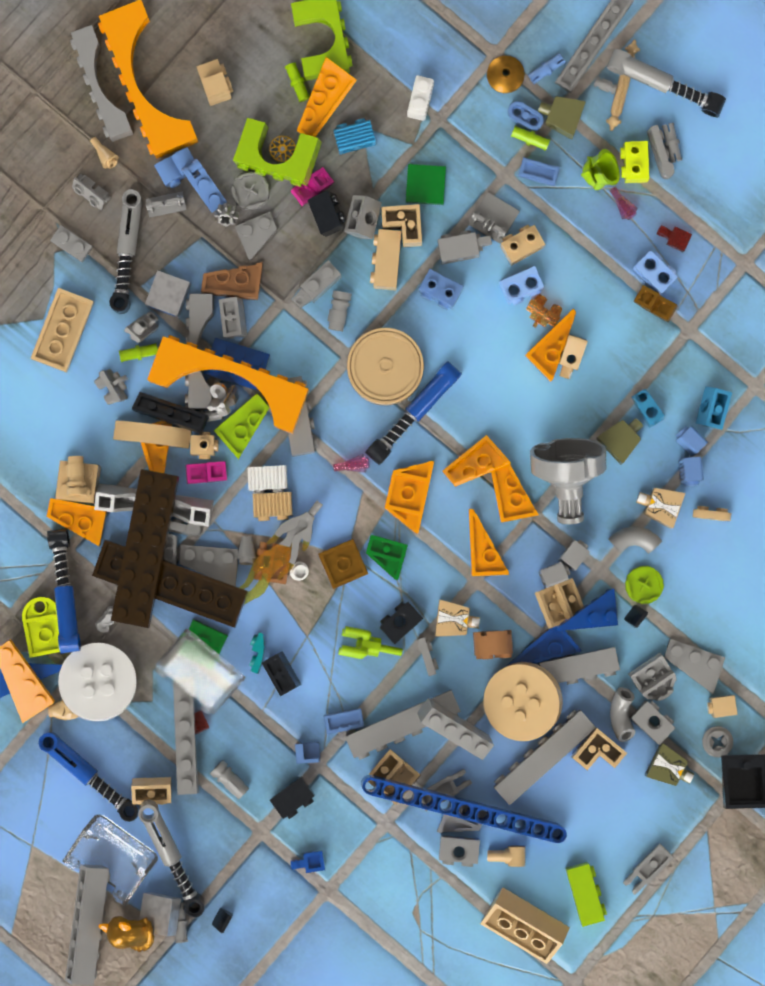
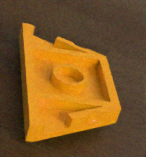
M434 461L393 470L385 509L417 534L419 533Z

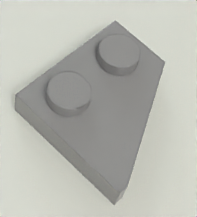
M270 212L235 226L249 261L254 258L256 253L263 248L268 239L277 231Z

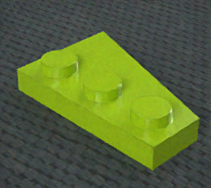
M256 393L213 430L238 460L269 410V406Z

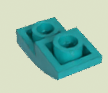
M261 632L258 635H254L250 643L253 646L251 650L258 653L257 656L253 655L249 664L252 667L250 671L259 674L265 652V638Z

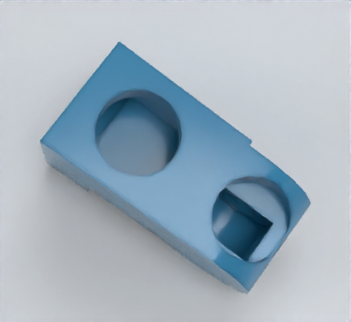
M646 389L631 397L649 428L664 420L665 415Z

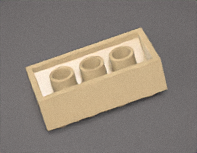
M502 888L495 897L480 923L546 964L562 946L570 929L561 921H558L505 888Z

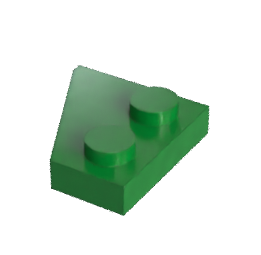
M371 535L366 554L398 581L408 545Z

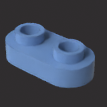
M519 101L513 102L509 106L508 116L512 121L530 131H538L542 127L543 116L538 111ZM519 110L521 114L515 115L514 111ZM535 119L537 124L532 125L530 120Z

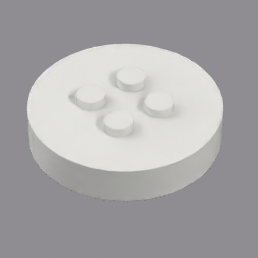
M105 643L87 644L81 646V651L72 652L64 661L58 679L59 691L65 705L75 715L89 721H106L120 715L132 702L137 684L134 666L127 655L120 649Z

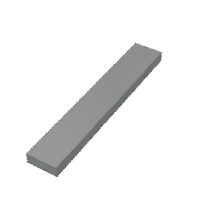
M611 0L556 79L555 84L569 93L572 92L634 0Z

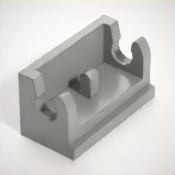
M239 297L219 299L223 337L229 339L247 337L243 299Z

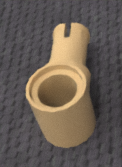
M508 846L505 850H488L487 861L505 862V864L511 867H524L525 846Z

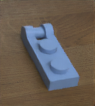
M196 158L192 161L193 164L188 167L185 166L181 171L210 212L213 213L218 209L219 204L223 205L227 201ZM198 170L199 174L193 177L192 173Z

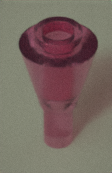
M613 187L610 193L616 200L621 218L632 219L637 214L638 208L622 196L616 187Z
M361 454L344 463L333 464L334 471L347 470L366 473L369 468V459L364 454Z

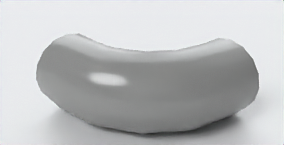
M637 526L623 528L608 538L621 553L629 546L636 545L643 548L649 554L662 542L649 529Z
M623 687L618 688L615 692L610 708L611 726L620 742H626L635 735V730L629 717L634 694L629 689Z

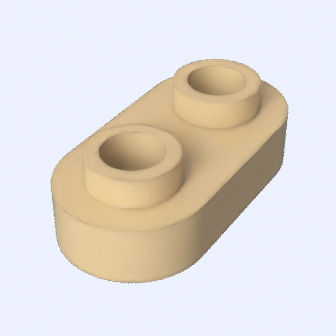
M697 506V509H693L692 517L731 521L732 513H728V509L716 508V511H710L709 507Z

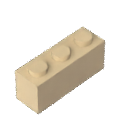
M379 229L378 234H374L373 246H377V252L372 255V264L375 265V272H371L370 283H374V289L396 291L401 231Z

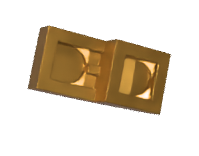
M644 285L634 299V303L666 322L670 321L678 307L677 304Z

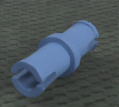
M558 53L546 63L542 62L540 67L527 75L535 85L545 76L552 75L554 70L566 62L561 54Z

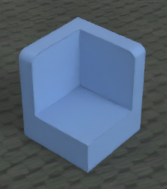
M319 742L295 744L296 764L320 762Z

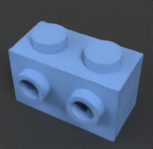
M429 269L419 288L421 297L429 301L433 299L438 302V306L448 310V308L453 309L464 286Z

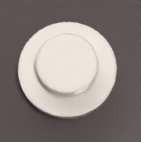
M298 561L295 565H291L289 572L293 579L300 581L308 576L309 568L304 562Z

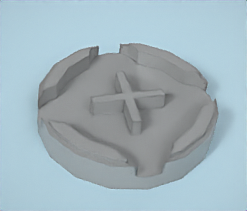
M246 172L236 178L232 186V197L242 209L257 210L268 201L270 194L269 185L263 176L255 172Z

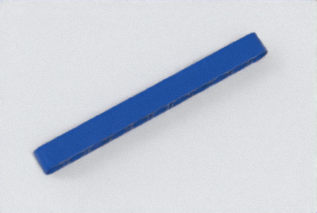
M366 775L361 780L363 791L371 796L553 843H562L567 837L566 830L556 822L374 775ZM370 780L375 781L373 789L365 788L366 782ZM388 785L394 786V791L391 794L384 793V789ZM406 790L413 792L412 797L409 799L403 798V793ZM430 795L431 801L423 804V796ZM443 800L450 801V805L446 809L440 807ZM462 805H468L466 813L459 812V808ZM480 810H487V815L484 818H478ZM504 814L506 816L505 821L497 823V817ZM519 819H523V826L520 828H516V821ZM542 824V830L535 833V825ZM555 829L561 830V834L558 837L552 836Z

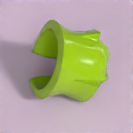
M602 149L596 156H587L581 177L594 190H600L605 185H616L619 182L620 171L615 156L607 149Z

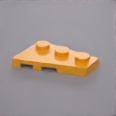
M486 435L442 470V472L456 487L511 463Z
M50 498L46 517L100 547L107 511L94 510L95 506Z

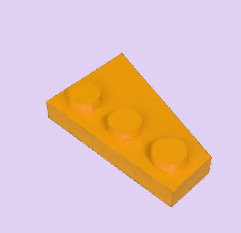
M510 464L491 472L501 523L539 515Z

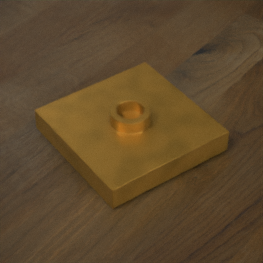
M354 539L318 554L333 589L368 574Z

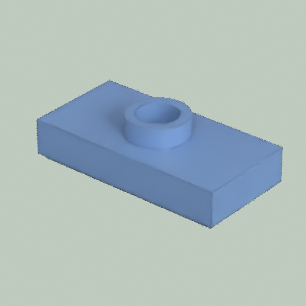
M523 157L518 177L555 187L560 167Z
M361 708L323 715L327 734L365 727Z

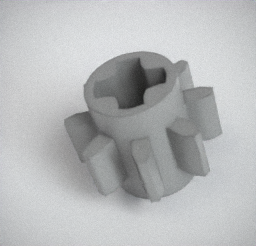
M228 202L223 205L219 204L214 214V217H218L217 223L225 227L230 224L234 225L239 215V212H235L236 206Z

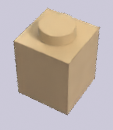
M735 695L709 698L710 702L707 703L708 714H711L713 718L738 715Z

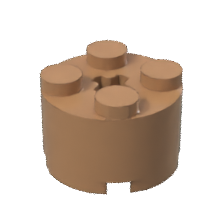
M512 630L473 632L474 656H476V659H493V655L494 658L512 657Z

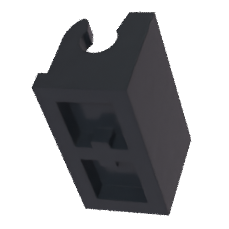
M283 651L262 662L280 697L302 685Z

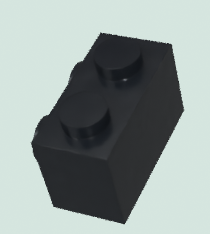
M327 190L307 200L321 235L327 237L345 229L346 217L343 211L339 210L338 204L340 202L336 194Z
M301 776L272 797L270 802L283 819L286 817L290 819L298 813L297 809L303 805L306 808L313 803L314 800L312 798L315 794Z

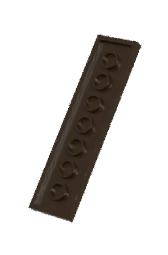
M144 469L140 470L111 621L150 628L179 476Z
M104 540L92 576L118 585L125 546ZM163 560L155 599L236 628L248 591Z

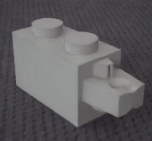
M470 230L462 231L457 236H452V234L442 235L441 239L437 241L441 264L479 258V252L483 251V247L492 245L491 236L480 237V234L471 233Z
M328 260L300 285L301 289L292 299L293 302L300 309L311 301L315 303L342 278L341 273Z

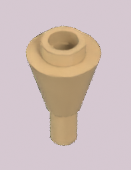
M93 137L90 142L95 147L103 168L111 169L115 167L118 163V155L102 145L96 137Z

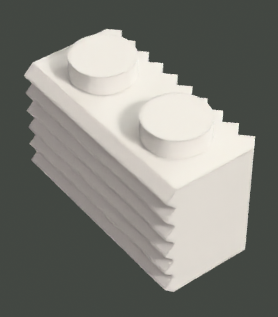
M416 76L407 110V117L422 121L426 120L434 87L433 79Z
M286 465L247 467L249 491H253V494L265 493L266 490H272V493L284 492V489H288Z

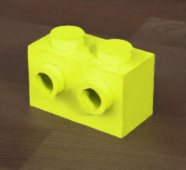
M648 141L625 142L623 148H620V159H624V166H621V178H624L625 183H647L649 180Z

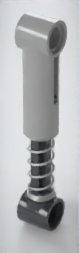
M614 49L607 65V69L613 73L626 75L663 93L667 91L669 93L673 92L676 96L679 95L683 99L690 100V103L693 101L697 103V106L701 107L703 113L711 117L718 118L726 101V98L718 93H701V90L696 91L694 87L690 88L687 87V84L683 85L680 81L676 82L673 75L639 61L620 49Z
M134 189L125 191L122 196L123 204L116 253L120 260L117 262L119 268L116 270L118 272V276L115 278L117 280L116 288L109 300L110 307L118 314L127 313L131 306L129 301L130 295L127 290L128 284H130L128 280L131 277L129 275L130 269H132L130 268L131 257H134L136 254L140 213L143 205L141 195ZM130 197H137L135 204H128ZM132 211V214H131V222H130V228H129L130 212ZM119 299L125 301L124 306L121 308L115 306L116 301Z
M145 800L139 808V819L144 823L164 866L170 867V873H173L175 877L173 880L177 881V887L181 890L180 894H183L185 912L190 917H199L204 912V898L192 888L193 883L189 881V875H186V869L182 867V862L180 861L182 856L159 812L158 804L153 800ZM146 808H151L154 813L146 815L143 811ZM153 822H155V824H156V826H157V828H158V830H159V832H160V835H159V833H158V831H157V829H156V827H155V825H154ZM192 902H197L200 906L198 908H192L190 904Z

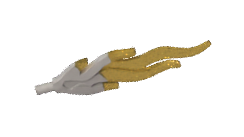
M316 501L308 512L287 520L280 525L272 538L267 541V544L270 545L276 542L284 533H287L282 542L262 553L254 561L245 583L239 588L245 589L249 587L256 574L261 570L262 574L256 586L248 592L244 605L265 593L272 576L281 566L287 564L285 569L278 575V580L282 579L294 567L298 558L300 542L303 539L302 550L306 551L312 537L314 516L323 504Z

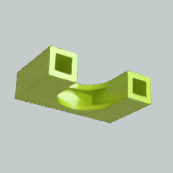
M305 0L291 3L295 27L322 23L330 27L335 35L334 44L329 51L321 55L301 58L305 81L318 78L326 57L344 71L350 73L349 67L353 65L351 55L347 56L346 53L349 44L348 38L343 37L342 30H346L344 18L340 19L339 12H342L340 0Z
M247 118L233 158L235 164L238 165L237 168L248 171V169L255 170V173L261 176H266V174L272 175V178L278 181L289 180L295 186H308L322 144L319 138L300 133L291 158L281 164H270L262 156V147L269 127L265 122Z

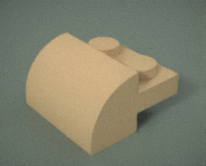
M573 578L535 593L549 629L560 625L564 620L571 618L575 615V612L584 607Z
M391 749L369 773V775L413 785L421 776ZM368 781L371 785L375 787V781ZM386 786L384 793L391 794L394 791V786Z

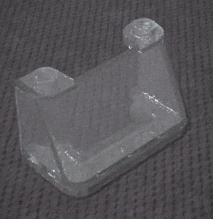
M184 629L154 665L157 668L155 672L162 678L166 676L171 678L198 700L202 705L200 709L207 715L210 713L214 715L246 679L240 671L188 629Z
M99 814L95 815L84 827L62 862L69 868L76 870L80 869V864L102 865L108 868L110 873L108 883L115 887L112 892L113 897L118 903L126 906L158 861V856L153 850L114 822Z

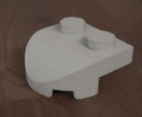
M658 653L628 673L637 689L648 700H664L674 691L676 675L661 653Z

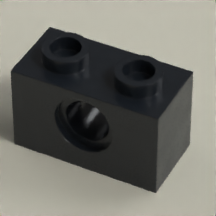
M402 601L394 608L396 613L391 617L388 614L380 621L382 624L380 629L394 644L423 620L422 616L409 602L405 604ZM397 616L405 618L406 623L403 627L395 625L394 620Z

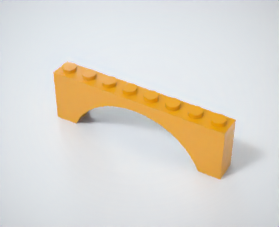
M137 0L100 15L101 22L98 23L102 34L106 33L108 39L105 40L108 50H112L115 57H112L115 68L119 67L122 74L119 75L123 86L127 85L129 91L125 93L129 102H133L135 105L133 113L136 120H141L143 126L140 127L143 137H147L149 140V144L146 145L150 155L154 154L156 159L198 143L189 120L176 119L160 112L145 99L137 87L133 71L134 50L140 34L150 22L142 0Z
M169 335L167 338L163 336L147 378L149 382L168 388L181 377L197 371L220 370L236 374L253 384L265 397L272 412L275 428L294 433L309 389L305 388L306 384L295 381V384L288 382V378L277 374V377L269 375L270 371L263 368L255 370L251 368L252 365L241 361L239 364L233 362L234 358L227 355L219 357L215 355L216 352L205 348L203 351L197 349L198 345L191 342L183 344L179 342L180 339Z

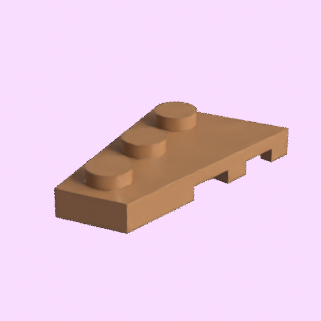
M263 262L251 266H239L236 269L204 273L201 294L258 300Z

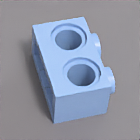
M650 250L634 266L633 270L654 291L661 295L677 279L675 275L677 272L670 265L666 266L662 262L663 258L657 252L653 253ZM652 261L654 269H647L645 262ZM665 274L668 277V282H660L658 276Z
M535 266L501 280L499 283L508 305L511 303L513 305L520 304L524 301L523 298L531 296V298L536 297L544 289ZM528 279L535 280L536 286L534 288L526 285ZM512 286L517 287L519 293L511 295L508 289Z

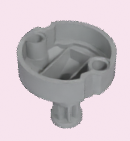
M581 438L555 439L548 443L535 445L530 450L531 473L556 486V497L559 499L557 521L569 525L583 522L584 513L581 511L583 485L606 471V447L597 441Z

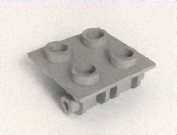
M487 192L477 210L473 213L468 225L486 236H491V239L501 243L520 211Z

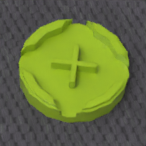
M639 566L633 569L627 575L625 581V590L628 596L634 602L640 604H649L656 601L664 588L663 578L660 573L649 566Z

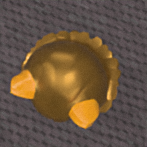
M115 916L110 920L109 924H99L98 926L107 933L109 943L118 949L131 948L141 952L142 950L150 949L154 943L152 924L147 917L137 921L127 920L122 916Z

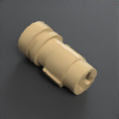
M69 456L68 465H66V477L69 481L67 482V487H69L67 489V496H86L83 456Z

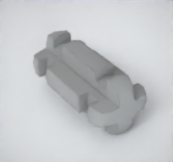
M597 77L594 83L595 88L598 86L600 90L610 91L611 94L615 93L618 85L616 83L614 85L612 84L613 82L604 78L601 80L600 77Z

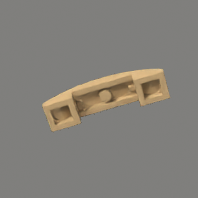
M115 421L113 440L150 443L186 449L190 447L191 431L188 429L139 422Z

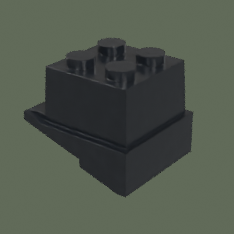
M765 754L721 755L723 808H765Z

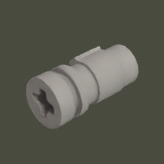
M333 291L332 298L334 300H331L333 305L332 309H329L328 329L343 332L347 317V307H350L348 302L351 301L352 294Z
M222 760L210 772V775L213 778L216 777V781L221 782L232 795L240 799L249 788L231 771L232 768L227 767L228 764Z

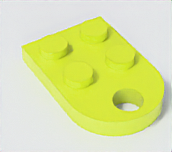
M37 597L30 600L22 612L29 658L60 652L56 602L46 597ZM39 601L45 604V609L41 613L35 610V604Z

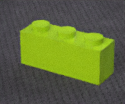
M585 862L565 868L582 927L605 921L604 915H607L604 903L600 904L599 896L602 895L599 885H595L593 880L596 877L594 867Z

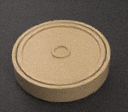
M378 328L365 333L354 343L348 355L347 372L352 387L363 399L376 405H394L406 400L417 390L423 377L424 362L418 345L409 335L397 329Z
M529 662L513 663L495 673L486 686L483 699L486 716L493 728L501 735L516 741H530L546 734L558 721L563 705L561 689L553 675L545 668Z

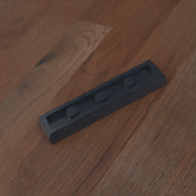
M139 392L132 406V410L199 434H202L209 419L207 414Z

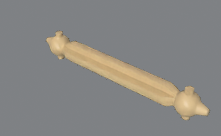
M633 40L631 44L625 47V51L633 58L640 51V48L636 45V40ZM620 75L611 108L612 116L606 120V123L610 126V131H613L616 126L621 124V120L618 117L622 113L631 79L626 75Z

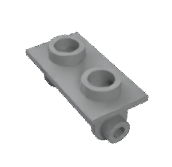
M80 174L77 178L75 177L72 184L74 191L86 198L93 207L102 210L104 202L107 203L111 198L109 193L100 186L95 190L92 189L96 183L86 175Z
M183 191L146 199L149 218L185 211L186 205Z

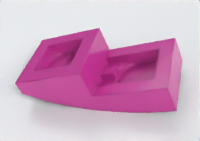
M324 167L311 174L308 186H296L292 188L291 193L300 205L304 206L308 203V199L325 191L334 181Z
M225 461L185 465L187 484L227 480Z

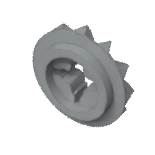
M711 727L702 738L703 748L707 754L713 757L727 755L733 747V737L723 727ZM722 736L720 742L724 747L717 745L712 749L714 741L711 737L718 739Z

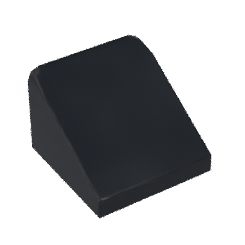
M634 605L624 620L632 627L638 628L648 615V612Z
M220 908L212 925L220 933H224L233 916L232 913Z

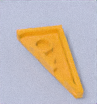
M574 309L525 355L550 382L554 378L576 315Z
M469 509L472 576L509 575L508 569L485 531L474 509Z

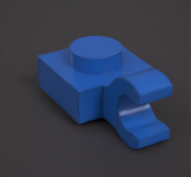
M322 850L303 853L304 859L290 861L292 870L305 868L306 873L325 870Z

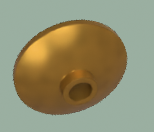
M500 56L494 59L487 69L488 83L494 90L500 93L514 92L524 81L525 72L522 64L511 56ZM508 70L510 74L505 76L502 72Z

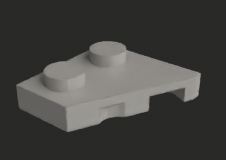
M462 805L459 808L460 813L464 814L468 811V805ZM480 810L478 818H484L487 812ZM444 814L437 832L480 831L482 824Z

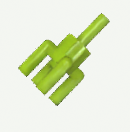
M345 626V629H342L341 636L357 639L356 647L346 645L339 647L338 655L363 659L367 655L378 657L379 652L398 656L402 655V648L382 645L381 638L371 637L369 630Z

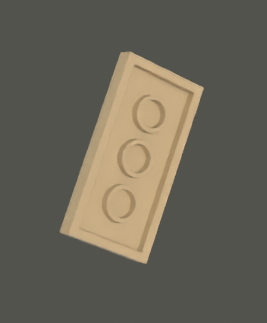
M58 288L30 359L67 373L94 301Z

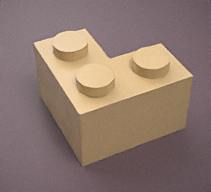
M218 59L196 66L210 106L232 99L230 93L233 92L229 77H224V75H227L224 64H219Z
M420 204L381 207L384 230L402 229L403 247L422 246Z
M596 728L587 736L571 757L586 770L592 766L599 756L615 768L627 752Z

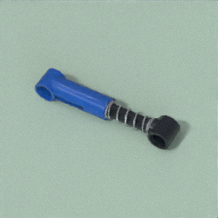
M447 361L435 377L405 408L406 413H404L402 418L398 419V423L393 424V428L388 430L386 436H383L380 440L376 439L365 453L380 465L390 455L393 444L397 443L398 438H402V434L407 432L408 427L412 426L414 421L419 422L441 396L461 377L462 373Z
M67 528L47 531L49 549L53 551L52 553L55 557L54 567L56 572L54 574L57 575L55 582L58 584L54 588L59 630V650L61 654L81 651V642L77 627L73 586L69 585L71 583H69L68 579L70 575H68L69 567H67L68 560H66L67 548L70 547L69 533Z
M45 733L39 738L38 744L41 750L47 752L85 786L90 784L91 788H95L97 793L102 794L103 798L109 800L108 803L114 805V808L118 810L117 812L124 821L130 822L139 816L140 806L132 804L129 798L122 797V794L119 795L116 789H112L110 784L105 783L104 779L98 777V771L61 740L56 733ZM47 737H51L54 740L52 747L46 746L45 739ZM127 806L134 808L135 814L133 816H128L125 813Z

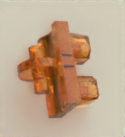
M541 294L529 302L526 310L531 312L529 318L535 321L533 324L535 328L538 324L546 327L547 324L555 327L561 318L559 316L562 308L553 304L551 309L548 310L544 307L547 299Z

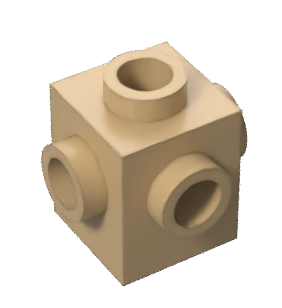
M211 432L191 435L190 454L192 456H199V459H210V456H215V451L219 449V441L215 440V436L211 435ZM204 443H207L206 448H202Z

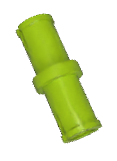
M296 62L286 65L285 69L291 80L290 85L294 87L299 99L298 101L308 100L310 96L304 85L305 80L304 77H301Z
M516 125L511 134V137L526 142V145L530 146L531 144L546 151L550 139L535 134V131L531 130L530 132Z
M154 343L145 346L135 345V348L119 350L121 362L134 359L142 360L143 357L156 355L158 348L157 344Z

